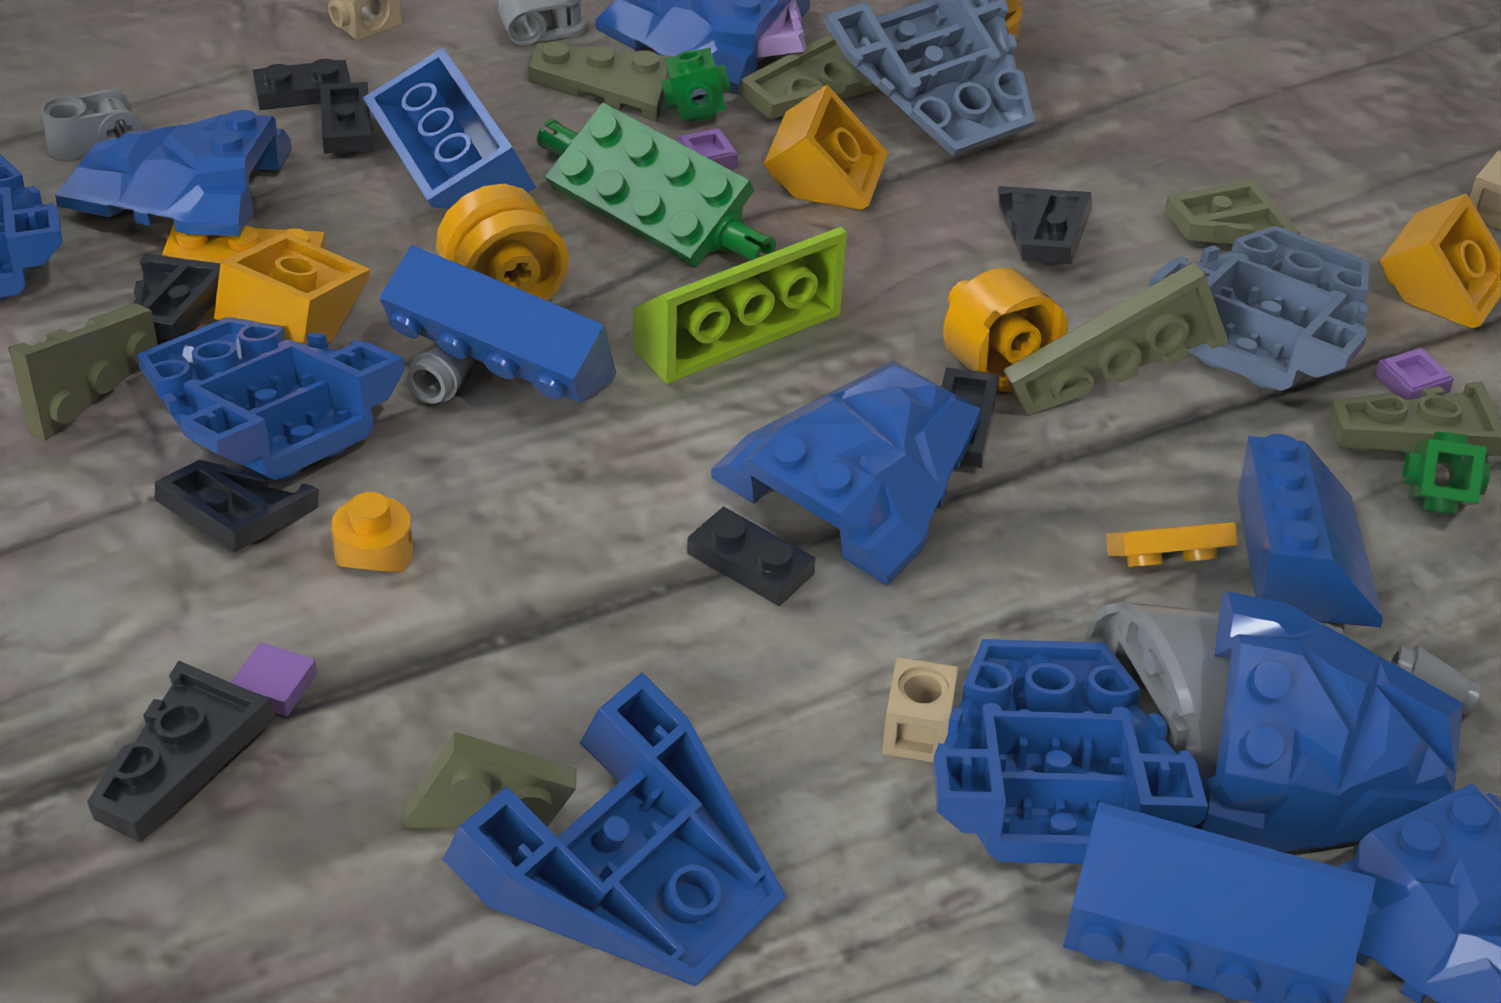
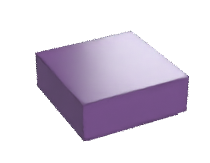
M720 128L676 137L678 143L728 169L738 168V153Z
M1422 348L1380 360L1375 373L1395 395L1400 396L1404 400L1420 398L1422 389L1441 387L1445 394L1450 393L1454 378Z
M260 642L231 683L270 699L274 713L287 717L316 677V661L313 658Z

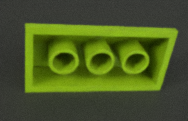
M840 226L664 293L634 307L633 350L666 384H669L839 316L841 313L847 231Z

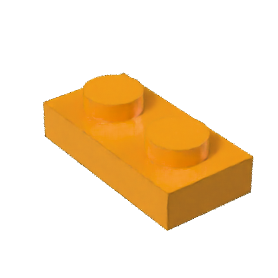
M1236 522L1106 533L1108 556H1127L1128 567L1163 564L1162 553L1183 551V561L1217 559L1218 547L1238 545Z

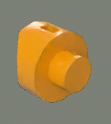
M363 492L339 507L333 515L331 534L337 566L400 573L407 569L413 559L411 517L403 504L378 492Z

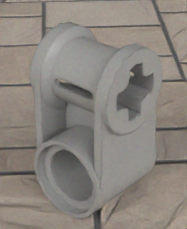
M498 0L497 9L509 38L515 44L529 46L538 42L555 39H570L580 36L586 30V19L581 14L580 1L582 0Z
M114 88L75 96L55 97L44 102L41 107L47 152L52 158L57 160L72 161L81 159L87 155L97 142L119 138L116 137L113 128L117 129L121 137L125 133L143 130L140 119L131 111V105L127 96L122 91ZM109 101L113 102L116 110H112Z

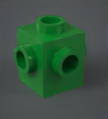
M710 47L701 50H688L677 56L665 58L669 78L661 80L667 107L677 106L681 122L686 120L693 122L706 121L716 116L717 112L727 110L723 94L731 92L726 67L725 64L716 66Z
M1434 432L1433 439H1426L1416 443L1415 451H1407L1402 470V483L1410 485L1408 498L1424 500L1423 510L1445 514H1458L1459 505L1479 504L1480 495H1485L1490 478V463L1485 462L1487 447L1468 444L1469 436L1451 432ZM1437 464L1444 465L1449 471V479L1444 485L1435 483Z

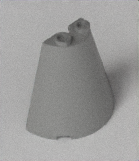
M1119 602L1103 606L1095 613L1089 624L1085 638L1086 641L1105 642L1130 676H1132L1133 668L1135 667L1171 729L1168 740L1170 746L1176 754H1178V751L1187 750L1197 762L1201 780L1216 776L1230 659L1214 656L1220 612L1130 602ZM1320 622L1344 635L1339 623Z

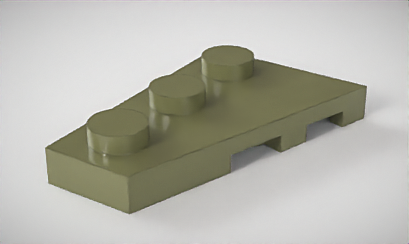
M558 41L538 42L529 64V82L575 97L584 96L588 93L604 98L605 104L617 110H621L624 104L642 109V118L657 122L665 96L661 80L669 78L665 58L672 56L657 55L651 51H640L637 53L617 51L605 46L592 48L569 46Z
M133 303L90 318L84 328L73 332L59 329L47 333L46 341L31 346L22 342L8 347L30 434L44 441L48 440L139 368L137 354L158 346L152 311L150 309Z
M1482 381L1465 383L1462 393L1444 395L1445 391L1441 387L1422 389L1420 398L1404 400L1395 394L1386 393L1333 400L1329 415V421L1338 447L1348 448L1356 452H1370L1376 449L1407 453V451H1415L1416 443L1426 439H1433L1434 432H1451L1469 436L1468 444L1487 447L1486 455L1501 456V421Z

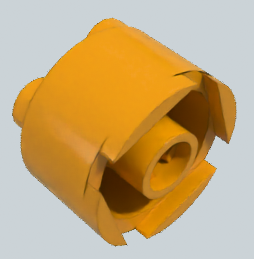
M1013 268L991 269L979 274L970 281L962 280L951 289L948 295L950 306L943 325L945 348L971 371L1000 374L999 391L1014 392L1004 369L1061 338L1068 332L1067 317L1062 308L1050 296Z

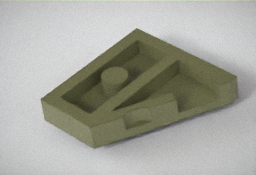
M1253 179L1167 196L1164 212L1187 240L1234 244L1236 238L1273 226H1278L1300 235L1299 230Z
M454 732L406 803L403 826L411 829L458 828L507 786L548 827L576 790L577 769Z

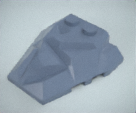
M925 0L878 17L874 15L868 3L863 2L826 15L824 23L845 58L952 156L1032 128L1035 122L1024 73L1021 70H1017L1013 55L1017 48L1015 35L1008 34L1005 16L1008 12L1006 0Z
M1278 226L1236 238L1232 251L1218 255L1220 249L1216 246L1203 249L1201 261L1196 262V264L1206 276L1229 341L1228 344L1211 349L1207 343L1188 349L1189 354L1199 357L1204 364L1213 368H1226L1243 375L1256 386L1282 391L1291 388L1306 374L1318 378L1344 369L1363 348L1367 337V328L1363 327L1368 313V305L1364 304L1369 290L1370 261ZM1184 256L1171 259L1150 278L1148 288L1190 265L1192 262H1189Z

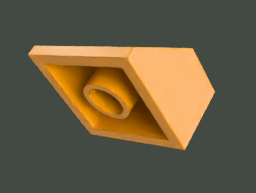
M825 85L786 111L763 165L769 170L771 177L778 184L783 185L796 199L863 210L870 204L888 151L828 85Z
M1467 193L1416 212L1379 260L1386 279L1391 285L1395 286L1405 303L1472 329L1482 325L1501 297V250Z
M282 232L221 261L214 319L222 320L226 317L282 326L284 327L286 340L308 344L307 335L311 332L326 334L328 344L335 338L369 280L371 269L291 234Z

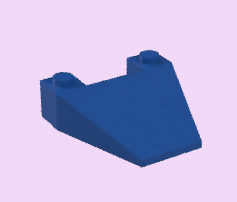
M641 672L597 710L579 742L619 782L615 787L557 837L506 786L458 827L442 860L489 908L690 985L697 986L784 900L786 894L690 720Z

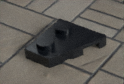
M999 186L997 190L998 205L1022 261L1041 262L1046 265L1072 264L1092 210V193Z
M145 254L141 258L140 265L144 275L143 280L136 281L134 288L136 300L133 303H137L152 311L157 339L170 341L187 334L207 310L216 303L220 263Z
M197 460L155 481V501L231 551L237 552L317 509L319 489L304 483L295 493L268 487L269 477L251 471H235L227 468L225 465Z

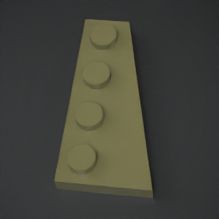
M830 33L808 44L804 52L791 53L741 79L738 94L769 119L784 116L786 111L825 85H828L841 100L880 89L845 58Z
M1193 262L1084 325L1073 329L1068 334L1024 357L1022 360L1004 369V372L1020 405L1027 416L1090 394L1097 382L1112 379L1120 383L1137 377L1138 368L1161 359L1167 365L1188 358V349L1205 343L1211 349L1228 344L1229 341L1206 276L1196 262Z

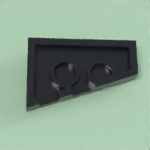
M178 661L169 674L172 686L162 700L153 699L143 714L146 726L135 742L123 745L87 800L94 820L138 842H142L276 718L270 699Z

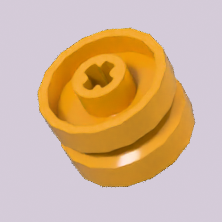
M497 184L476 189L461 197L446 212L437 229L436 251L438 256L546 301L550 300L558 292L567 276L570 256L565 241L554 225L548 221L545 212L538 202L523 188L508 184Z

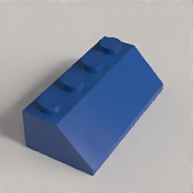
M444 47L363 97L431 207L450 209L464 195L488 185L508 184L523 188L527 193L536 188L515 150Z
M414 245L409 247L379 297L388 316L390 326L400 334L412 339H416L421 335L435 341L444 352L453 357L464 359L468 355L482 361L490 371L506 379H513L514 376L520 377L533 383V386L539 392L552 399L561 400L564 396L582 403L611 383L617 373L604 324Z
M1271 434L1266 438L1249 436L1237 495L1255 597L1290 604L1320 622L1381 628L1383 615L1350 493L1306 441H1297L1283 434Z
M1099 802L1063 947L1084 953L1095 960L1112 961L1150 972L1164 980H1177L1219 992L1221 995L1233 1000H1246L1253 1003H1343L1350 985L1376 878Z

